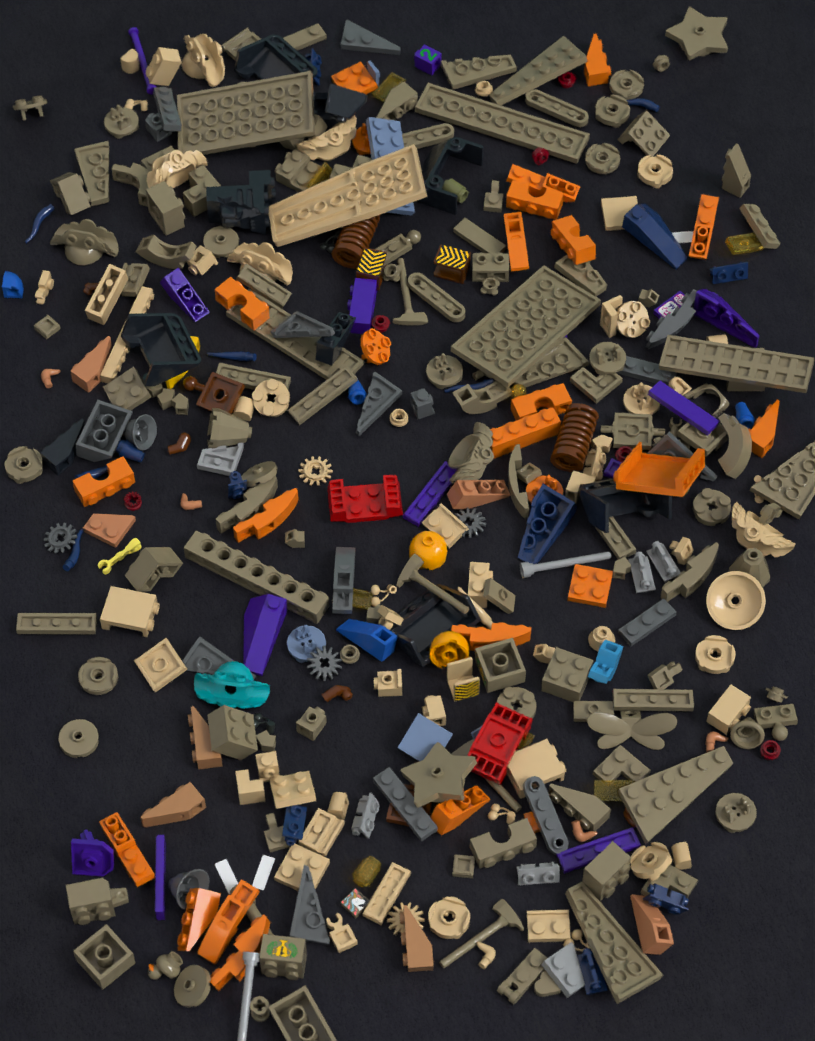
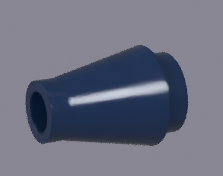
M122 439L116 449L119 457L123 456L126 459L139 463L142 462L145 453L129 440L125 441Z

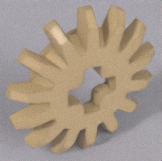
M312 456L311 461H308L306 458V465L300 464L303 469H299L298 472L303 474L299 475V477L306 478L303 481L304 483L311 480V486L314 481H316L317 486H320L319 480L326 483L327 481L324 478H331L328 474L333 473V470L328 469L332 465H326L328 460L325 459L322 462L321 457L315 460L314 456ZM313 468L316 470L320 469L318 475L315 473L311 474Z
M409 902L407 907L421 929H423L424 926L419 923L425 922V918L419 917L423 914V911L416 912L419 908L417 905L410 909L411 903ZM400 903L401 909L394 906L393 909L396 912L388 913V915L393 916V918L387 919V922L393 923L389 926V929H396L393 933L394 935L398 932H405L404 924H400L399 912H403V903Z

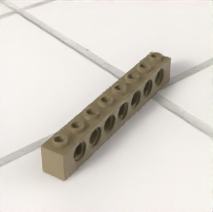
M195 531L184 546L185 558L260 596L271 594L287 599L288 610L316 624L319 623L329 608V597L324 592L316 591L308 584L300 583L294 580L292 576L282 574L274 567L266 566L258 559L250 558L244 555L242 551L234 550L228 547L226 543L212 539L206 533Z

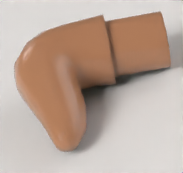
M44 369L42 371L41 378L46 388L53 386L50 376L59 374L60 370Z
M185 493L182 494L180 505L183 509L195 510V508H202L201 500L188 501L187 495Z
M710 732L706 737V752L714 750L715 741L725 742L728 741V738L717 732Z
M579 820L571 822L573 834L579 842H585L597 835L595 831L584 833Z

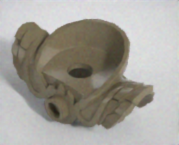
M84 219L80 224L77 222L62 224L50 241L51 245L66 244L65 254L68 260L77 265H90L98 261L103 253L116 257L119 250L115 235L104 227H97L90 219Z
M476 422L473 434L463 438L451 453L448 466L457 470L450 478L451 483L454 484L457 480H479L487 464L492 462L494 455L490 447L493 444L491 438L493 433L485 424Z

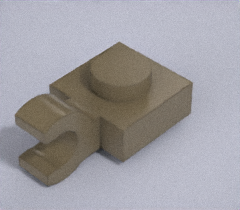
M492 180L491 193H485L484 211L501 212L503 194H499V181Z
M776 503L765 505L760 511L761 517L758 521L763 525L769 524L775 517H780L783 510Z
M672 661L667 666H659L647 676L654 689H665L674 683L672 677L683 669L680 663L675 665Z
M274 813L266 815L269 830L264 831L269 852L288 848L289 845L285 842V836H282L283 826L277 827Z

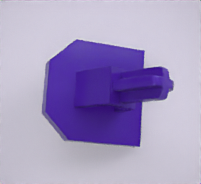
M84 830L83 833H80L81 839H72V874L103 877L113 870L114 850L105 842L98 841V839L94 840L92 832Z

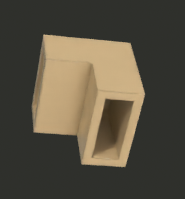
M573 471L566 488L565 497L577 504L580 496V486L595 482L596 477Z
M248 770L236 771L240 805L265 802L263 779L250 781Z

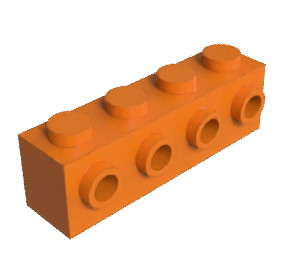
M552 407L542 409L533 415L524 416L520 420L508 422L504 426L490 429L493 433L491 437L493 444L490 449L493 452L494 458L512 452L516 444H520L521 449L558 435L561 420Z

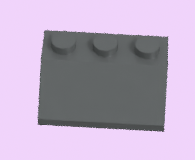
M97 400L76 443L77 456L93 462L112 458L133 411Z

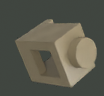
M309 706L301 719L296 722L297 732L314 741L327 723L325 712L319 707L313 709Z

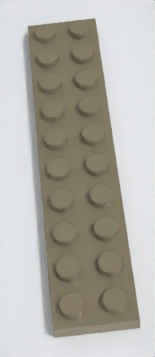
M431 83L427 84L415 106V112L533 150L545 148L548 150L549 155L573 163H578L590 138L589 133Z

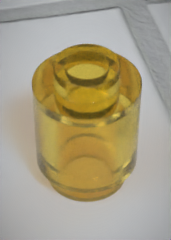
M373 856L364 858L352 874L355 884L360 887H369L380 872L381 863Z

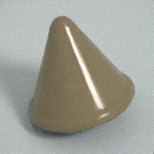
M747 717L732 727L730 737L736 746L743 749H753L761 745L765 733L758 723L751 717Z

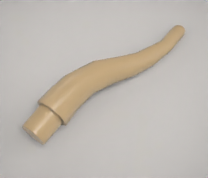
M458 587L459 592L466 594L461 587ZM471 599L481 619V623L491 630L493 623L491 617Z

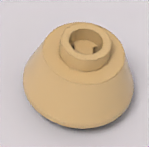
M605 626L595 628L588 637L589 645L596 651H599L604 640L615 643L614 634Z

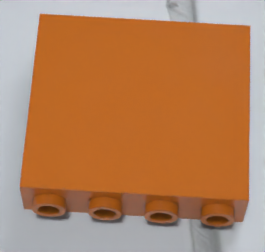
M639 442L632 449V452L627 455L624 462L620 464L617 471L615 470L613 480L616 482V489L683 497L705 467V449L697 448L691 458L642 453V442Z

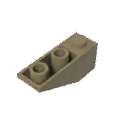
M402 82L390 91L377 118L396 120L402 117L403 114L415 108L418 102V93L407 83Z
M736 143L725 155L727 160L723 167L725 172L722 176V189L741 198L750 185L751 174L740 146Z
M554 784L549 785L548 794L550 799L555 804L559 803L567 815L579 820L583 829L596 831L610 818L611 809L598 797Z

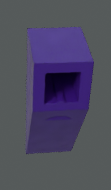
M179 268L166 275L160 281L169 297L194 322L210 313Z

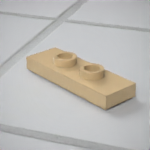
M392 862L365 908L363 916L382 925L411 875V871Z

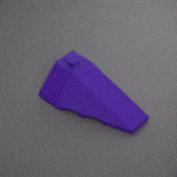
M707 289L696 292L695 316L754 348L757 347L759 334L722 297Z
M265 594L251 598L244 614L243 664L253 674L263 676L288 611L287 599Z

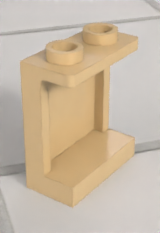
M111 586L100 618L102 629L110 630L112 625L143 632L144 637H148L149 631H152L154 628L153 618L159 612L160 603H157V598L154 594Z
M547 739L516 751L507 767V775L520 799L526 797L523 791V784L529 777L537 776L542 779L544 784L557 778L561 782L564 780L566 772L564 763L562 761L559 762L557 758L556 748L553 744L550 745ZM532 783L533 789L538 787L537 784Z

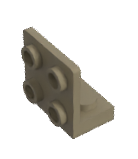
M646 110L631 122L618 140L621 144L627 141H634L647 156L651 155L650 157H653L669 138L670 134Z

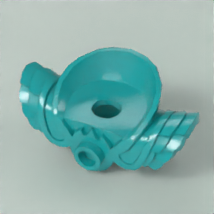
M236 661L222 664L213 675L196 673L194 679V690L197 697L207 703L218 704L220 707L223 705L232 708L258 707L265 703L270 693V686L268 684L254 681L250 670L244 664ZM225 686H235L236 692L229 694L226 692Z

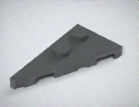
M349 20L345 21L341 49L400 55L401 47Z
M296 311L274 328L271 334L274 338L333 336L335 332L332 327Z
M377 372L373 373V379L368 388V395L363 404L362 414L358 420L356 430L358 436L402 395L401 389Z
M670 431L647 452V454L691 458L693 455ZM706 465L699 474L701 475L700 478L714 481L717 478V475Z
M202 637L197 639L183 659V663L188 669L187 671L214 674L224 663L235 661ZM251 672L253 679H255L256 675Z
M304 865L289 937L303 938L309 942L329 945L330 939L314 888L313 878L309 867Z

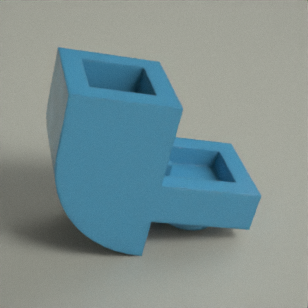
M604 640L588 677L599 683L607 684L608 681H611L618 666L623 646Z

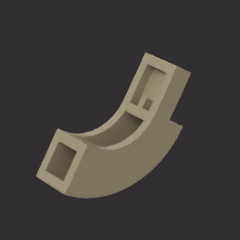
M133 163L131 168L114 164L112 167L113 180L137 187L139 189V204L148 206L146 196L148 185L146 179L150 171L136 163Z
M155 235L142 238L136 252L156 265L180 269L184 267L186 261L193 258L197 246L193 242L182 245H170L161 241Z
M495 381L477 390L472 389L467 384L452 392V394L466 413L481 414L497 408V403L513 395L510 387Z
M723 413L718 418L728 433L729 445L726 453L718 461L726 475L736 479L748 464L752 451V440L746 426L740 424L734 416Z

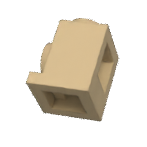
M201 245L194 251L193 258L186 261L189 265V271L194 275H203L213 264H218L213 253Z
M401 669L377 672L378 677H374V689H378V697L402 696Z
M441 695L425 697V706L422 707L423 716L439 726H445L446 714Z
M276 751L256 754L259 779H263V783L270 782V778L280 776Z

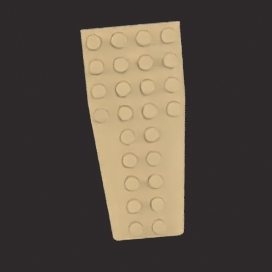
M415 144L366 162L270 205L269 219L274 244L277 247L355 222L370 219L427 197Z

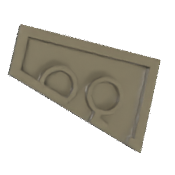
M566 255L555 263V269L595 297L606 290V282L598 271L592 268L590 261L576 265Z

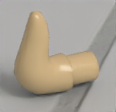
M478 941L477 946L485 953L483 959L479 962V966L482 969H486L494 960L496 953L493 947Z

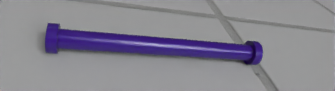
M132 27L128 30V33L132 37L135 50L138 53L140 66L147 84V93L152 95L156 86L150 84L146 76L148 65L138 37L139 31L136 27Z

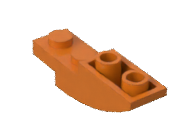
M514 164L506 180L509 183L515 180L530 184L529 194L535 197L543 196L546 189L563 192V202H575L580 188L578 185L547 173L546 177Z
M701 194L689 257L707 260L719 197Z
M521 212L503 214L511 271L529 269L522 214Z
M296 488L287 490L277 498L269 499L263 504L262 513H257L252 518L241 521L234 526L233 532L236 541L240 542L254 534L259 540L275 530L295 508L299 501L298 490Z
M503 622L492 623L491 630L484 627H467L462 624L452 625L451 631L464 636L467 643H470V651H475V648L510 638L514 639L516 646L524 644L531 639V627L507 625Z
M118 812L99 821L114 852L136 887L154 879V872L137 847L133 836Z
M242 879L240 880L231 896H227L201 943L198 955L216 965L236 934L237 926L259 894V889Z
M264 914L261 917H257L251 923V927L236 938L234 946L238 952L232 953L227 958V963L212 973L211 981L209 980V982L218 991L233 976L239 982L245 976L246 965H244V960H242L243 951L260 953L263 934H268L270 921Z

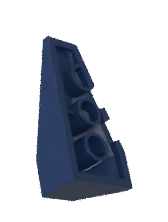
M636 204L624 215L622 228L674 269L680 267L688 259V256L660 215L648 205Z
M542 484L532 500L531 511L527 519V527L523 535L518 558L524 562L533 563V565L538 564L578 510L576 503Z

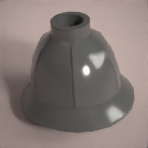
M141 415L137 419L128 422L123 436L139 450H147L156 438V422L150 415Z
M194 869L190 872L180 873L169 880L168 887L180 908L186 910V896L190 888L208 890L209 876L202 869Z

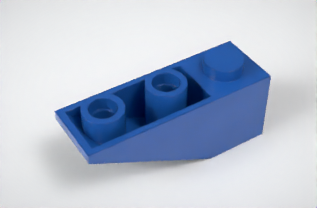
M348 619L336 629V631L381 662L395 650L397 635L383 625Z

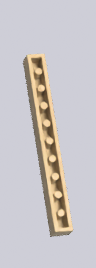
M141 287L129 314L146 313L147 309L150 308L151 300L154 299L153 289ZM122 330L101 372V382L109 383L117 378L122 362H125V356L129 353L130 347L126 345L121 337Z

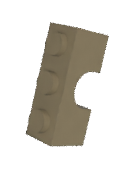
M527 818L508 825V836L510 839L505 843L495 842L489 832L470 839V849L473 856H475L479 869L492 867L496 862L510 860L517 854L522 852L529 853L536 848L537 838Z

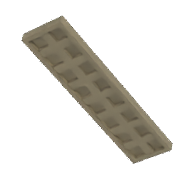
M250 288L248 291H252L260 301L266 302L269 306L270 318L253 331L241 321L240 310L244 307L243 305L233 306L230 310L226 311L227 317L326 380L344 366H347L355 375L364 365V360L345 348H342L339 357L332 366L315 360L317 342L321 336L274 338L271 331L291 316V314Z
M667 335L659 363V370L807 393L814 358Z

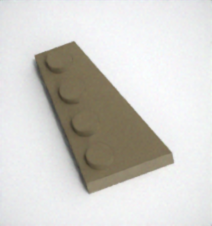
M511 55L489 56L488 59L476 57L468 61H462V59H455V62L440 61V65L452 90L517 71V66Z
M109 141L76 148L75 154L87 193L91 199V206L109 202Z
M565 337L513 384L520 390L588 366L589 361Z

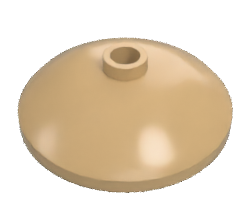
M731 571L717 577L710 585L706 596L707 609L712 619L720 626L732 630L745 629L756 623L763 614L766 602L765 593L759 581L752 575L741 571ZM733 597L739 599L737 604L732 603L731 599Z

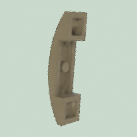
M516 444L509 461L508 486L516 509L524 519H527L529 516L527 492L519 493L516 471L522 467L520 444Z

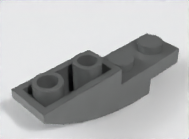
M695 289L690 294H685L681 300L683 303L681 308L677 306L672 315L668 313L665 318L661 316L656 323L657 330L655 332L651 331L646 338L648 341L646 348L650 349L666 342L667 335L675 336L688 324L696 310L691 308L697 291Z
M336 547L333 613L352 614L355 547Z

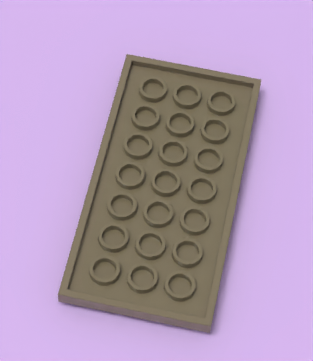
M301 72L177 95V111L182 125L181 131H178V150L182 153L198 150L205 155L315 135L312 72Z
M542 266L451 346V352L504 386L509 387L599 307L601 300L548 267Z

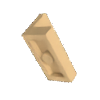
M621 295L602 303L600 325L609 338L616 335L617 310L623 301Z

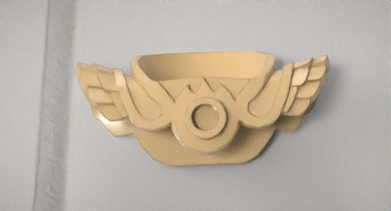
M200 34L192 38L189 35L184 36L189 52L182 60V70L192 78H206L211 87L218 86L225 75L224 60L220 55L222 54V46L218 42L213 41L211 37H207L206 34Z
M354 115L345 123L338 122L320 136L311 137L307 141L297 144V149L309 155L311 160L319 158L323 161H331L350 149L351 140L356 136V116Z
M173 150L157 158L152 163V171L147 174L146 182L148 188L163 181L172 188L183 184L189 179V172L202 165H208L206 157L198 150L194 152L186 151L185 153Z
M267 242L259 246L256 243H242L227 257V262L241 264L239 274L245 264H248L274 282L278 279L286 285L291 283L293 270L290 261L283 254L275 253L273 246Z
M738 502L733 505L731 511L732 527L737 529V541L746 549L756 548L764 556L771 554L774 558L784 556L793 550L796 544L783 538L781 532L769 524L763 525L758 521L760 517L751 511L746 513L745 509Z

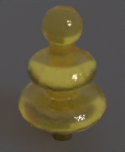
M516 384L511 389L513 398L526 395V388L522 384Z

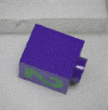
M423 45L420 50L416 51L414 55L415 67L432 76L441 66V53L426 45Z

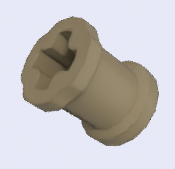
M257 996L250 1002L252 1018L257 1022H263L270 1016L269 1002L263 996Z

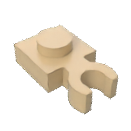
M43 270L38 283L39 288L35 294L37 304H44L49 290L53 289L54 280L51 278L50 271Z
M337 913V923H332L329 918H326L328 928L333 930L329 932V935L338 953L358 943L349 924L342 926V916Z

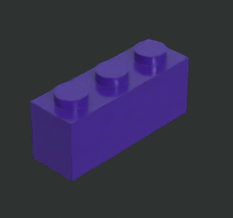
M355 278L354 285H351L350 296H352V300H348L347 309L350 310L348 315L356 317L350 333L363 334L371 329L377 295V280Z

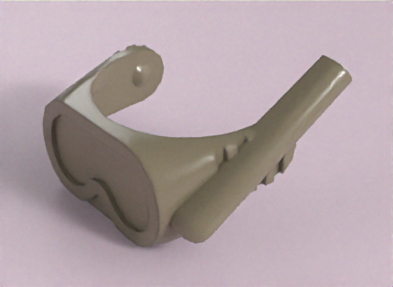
M705 383L683 395L687 399L690 397L695 399L704 392L718 396L721 402L719 408L712 414L715 418L730 405L728 400L712 384Z

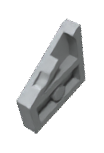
M238 443V446L228 448L224 445L217 448L202 449L197 469L229 476L232 471L237 469L244 449V443Z
M572 942L541 964L567 998L585 985L576 950Z

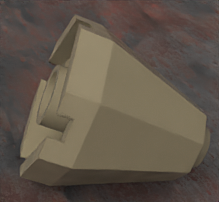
M212 408L208 426V435H211L210 440H207L208 448L245 443L247 438H251L252 427H249L247 421L222 409Z
M756 548L746 549L729 567V572L741 571L752 575L759 581L762 588L770 581L767 561L763 553Z

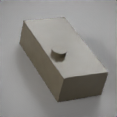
M306 985L268 1007L287 1041H337Z

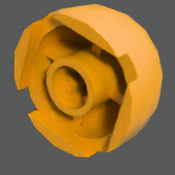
M423 531L412 539L409 546V557L411 558L413 554L418 555L424 562L420 569L423 567L434 570L445 563L447 544L438 533Z
M454 631L441 632L433 639L430 646V659L439 668H442V666L447 667L448 663L469 657V644L464 636Z

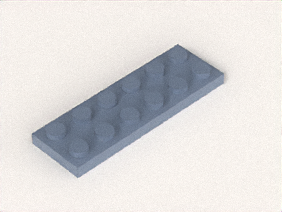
M373 117L366 119L372 160L404 148L400 121ZM413 202L388 211V213L411 216L415 212Z

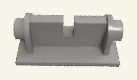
M655 541L652 544V549L647 550L646 553L663 581L666 582L677 577L681 572L664 544Z
M642 552L635 553V557L629 559V563L631 564L636 593L656 590L648 556L645 557Z
M369 793V796L364 795L359 799L356 813L362 816H355L351 827L354 835L359 836L360 833H363L367 839L370 838L371 831L374 829V820L376 813L379 811V801L372 793Z
M554 862L539 863V867H535V864H521V866H517L518 885L560 882V867L558 863L554 864Z

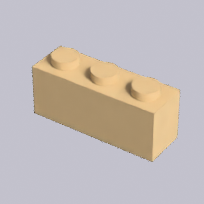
M111 264L108 265L85 309L88 319L105 325L128 281L125 270Z

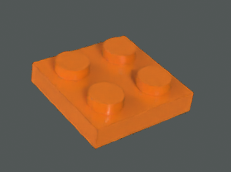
M361 62L331 76V81L334 85L360 93L368 94L378 89L377 83Z
M575 564L568 601L606 608L613 571Z

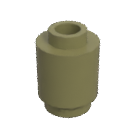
M452 178L444 181L442 190L457 194V202H464L468 196L466 187Z

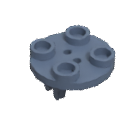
M304 625L294 629L287 640L289 653L300 663L308 662L307 658H313L309 653L311 651L317 653L316 647L320 651H322V646L326 647L325 635L314 626Z

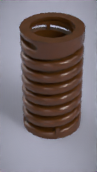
M380 215L342 227L332 251V257L338 264L347 268H358L364 248H369L374 236L373 234L380 221Z
M573 403L567 406L550 458L551 463L556 468L570 473L573 471L580 472L583 469L587 451L589 450V445L591 444V439L599 419L597 411L592 407L581 403Z

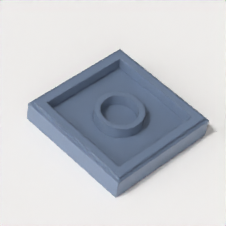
M418 713L398 748L418 761H422L437 742L445 748L453 734Z

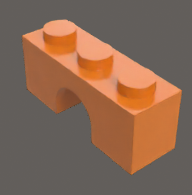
M512 180L506 196V207L546 218L558 219L563 205V192L546 189L543 196L533 197L529 194L530 184Z
M570 215L552 221V238L556 239L560 248L564 249L568 258L572 259L576 265L596 259L595 243L588 235L579 237L580 225Z
M229 277L215 289L216 301L227 310L236 305L244 306L240 310L241 321L253 331L270 318L267 303L260 301L252 291L245 289L239 281Z
M564 383L511 399V411L516 421L524 416L536 414V409L539 407H546L548 409L553 407L557 415L565 413L567 406L572 404V400Z
M123 456L106 464L109 476L105 480H95L90 473H87L72 481L74 491L84 507L96 504L99 500L110 497L115 492L129 488L135 483L134 472Z

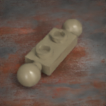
M411 230L406 238L400 234L376 248L375 250L387 252L383 267L412 250V244H417L421 240V234L417 230Z

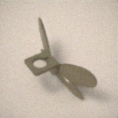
M620 710L621 719L604 712H594L587 719L588 726L591 729L605 734L597 742L598 746L602 749L615 747L629 737H632L645 747L660 750L664 747L665 742L657 735L667 733L677 725V718L670 713L654 714L641 720L640 711Z

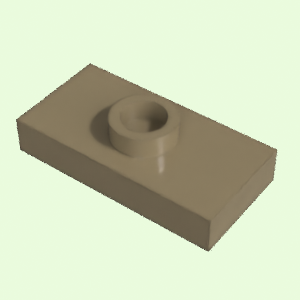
M486 579L483 597L506 613H513L516 595L493 579Z
M613 701L573 702L574 722H587L588 716L594 712L614 715Z

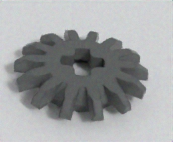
M467 507L466 513L460 509L461 515L458 513L454 514L463 523L466 522L467 518L470 521L474 520L471 526L465 524L469 530L465 531L462 537L468 534L469 538H472L471 534L473 533L475 536H478V530L480 532L484 531L481 526L486 527V523L481 522L486 520L485 517H479L482 515V512L475 514V508L471 513L469 512V507Z
M58 523L56 528L50 527L52 530L50 533H45L48 535V538H44V541L48 543L44 545L45 547H50L48 549L50 552L55 549L54 553H58L61 548V552L64 553L65 546L71 549L68 544L76 543L72 539L77 538V534L73 535L76 529L71 530L73 527L71 524L66 527V523H63V526H60ZM59 535L64 536V541L56 542Z
M322 646V651L316 647L317 653L312 651L309 653L313 658H307V661L311 662L310 665H307V668H313L310 674L317 673L315 678L317 680L320 676H323V681H326V676H329L330 680H332V673L335 675L339 674L335 669L342 668V666L337 664V662L342 661L341 658H335L339 653L332 654V647H330L329 651H326L325 646ZM327 658L329 660L328 665L330 666L322 668L319 660Z

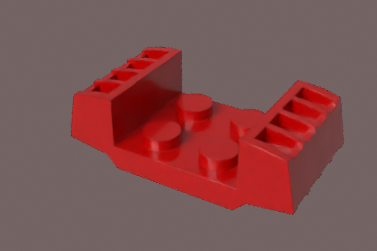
M383 475L382 484L344 487L343 479L329 481L327 491L330 521L353 523L386 520L389 517L403 515L400 485L396 475Z
M496 702L467 755L474 756L477 761L471 772L501 785L513 755L522 740L525 741L531 729L533 719Z

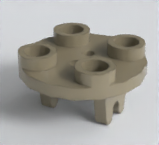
M42 95L32 97L31 101L20 99L15 101L13 110H21L22 119L26 120L25 111L28 108L35 107V109H38L40 117H42L41 105L48 102L47 99H43Z
M117 105V109L111 108V111L106 115L104 125L111 135L121 139L139 129V118L133 110L121 108L120 105Z
M602 342L592 348L589 354L590 364L597 374H614L624 369L626 353L619 344Z
M442 353L441 356H436L430 360L427 365L426 375L428 380L438 389H444L445 387L454 386L462 380L463 367L456 358Z
M740 793L725 795L719 800L715 809L718 822L730 833L747 830L756 820L754 802L749 797Z

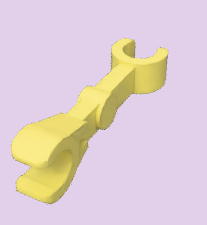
M137 538L132 539L125 549L119 551L113 558L101 560L98 563V568L101 569L103 566H107L102 572L103 574L110 573L112 565L123 560L126 555L137 552L142 548L140 541Z

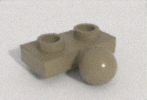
M794 704L754 708L753 713L756 723L763 729L773 728L772 736L777 741H783L787 738L788 730L785 726L797 725L798 719Z

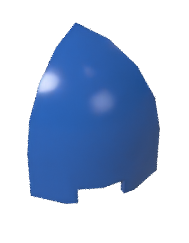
M5 271L2 283L4 298H22L24 288L21 279L15 273Z

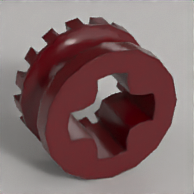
M129 492L124 497L125 507L128 510L135 511L141 507L142 501L139 493ZM130 499L136 500V503H130Z

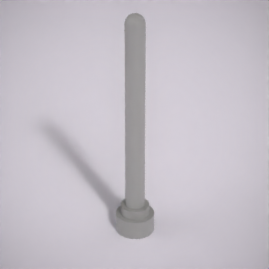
M602 552L534 565L533 563L523 562L520 563V572L522 578L531 577L534 572L607 560L612 555L610 552Z
M243 951L242 960H244L246 969L237 1041H246L254 966H257V962H259L260 953Z

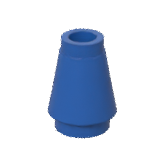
M358 380L348 388V397L353 404H361L365 401L367 393Z
M744 402L737 403L735 406L736 419L740 424L751 429L754 426L755 418Z

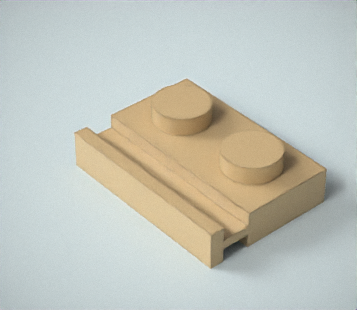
M442 503L422 522L429 531L441 535L449 549L463 536L462 534L465 531L469 530Z
M318 808L303 833V839L299 840V845L326 857L342 830L345 821Z
M569 910L527 911L528 942H564L570 939Z

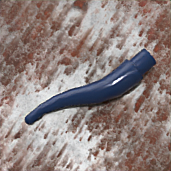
M636 98L627 100L628 105L642 106L658 112L660 108L659 105L648 99Z
M49 204L37 214L32 232L25 240V243L34 238L41 222L54 210L53 205Z
M243 351L207 353V356L247 362L255 361L257 358L256 354Z
M491 378L469 385L472 389L477 390L492 384L495 380ZM465 385L453 386L444 392L456 391Z
M107 466L77 474L75 479L87 473H90L95 479L108 472Z
M80 529L77 533V538L74 540L76 543L73 544L71 555L63 565L65 571L73 568L79 559L80 538L84 532L83 529Z

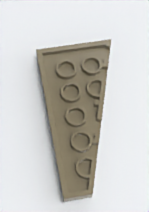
M563 36L489 94L490 100L494 104L501 106L588 61L587 56Z
M815 441L780 465L770 475L765 476L759 483L753 485L749 491L770 503H776L780 506V509L800 519L815 495Z
M722 746L619 788L617 792L645 844L649 843L667 824L675 819L714 781L732 766L733 761L725 747Z
M583 882L576 884L566 891L565 895L616 1004L661 979L663 974L643 953L641 948Z

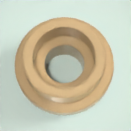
M488 81L479 82L475 88L476 94L482 97L488 96L493 91L492 85Z
M395 409L390 414L391 424L396 427L406 425L408 414L403 409Z

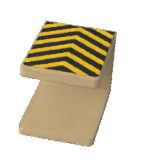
M472 657L447 664V682L454 702L479 695L480 679L479 677L473 678Z

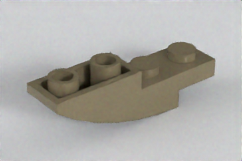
M275 476L268 482L259 484L254 488H249L243 494L244 502H239L234 508L221 513L216 518L218 531L223 533L239 522L246 521L257 513H262L263 504L272 499L278 488L277 477Z
M716 542L712 546L708 545L700 554L690 557L687 561L686 571L681 572L672 582L668 581L663 585L661 599H665L668 602L680 593L685 598L691 595L711 572L717 557L719 544Z

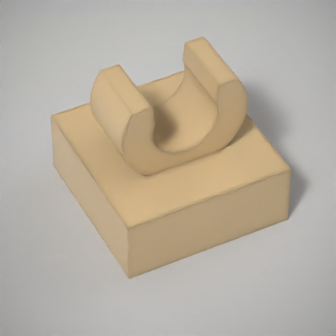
M682 537L680 542L672 541L669 546L670 549H674L671 554L676 556L679 564L683 565L687 563L694 551L690 539Z
M383 605L377 611L382 615L378 624L383 625L389 630L392 628L393 622L401 625L404 620L397 612Z

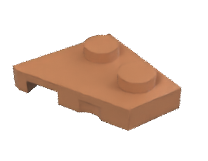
M93 514L83 527V531L116 548L136 519L133 515Z

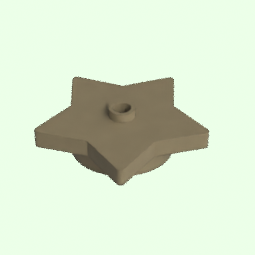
M689 7L683 22L667 29L666 36L680 44L689 61L697 56L709 55L712 52L727 53L728 46L722 36V32L727 24V17H706Z
M437 742L424 760L404 767L400 771L403 777L415 786L414 803L419 808L430 802H444L450 799L464 800L465 777L475 767L477 761L474 756L451 755Z

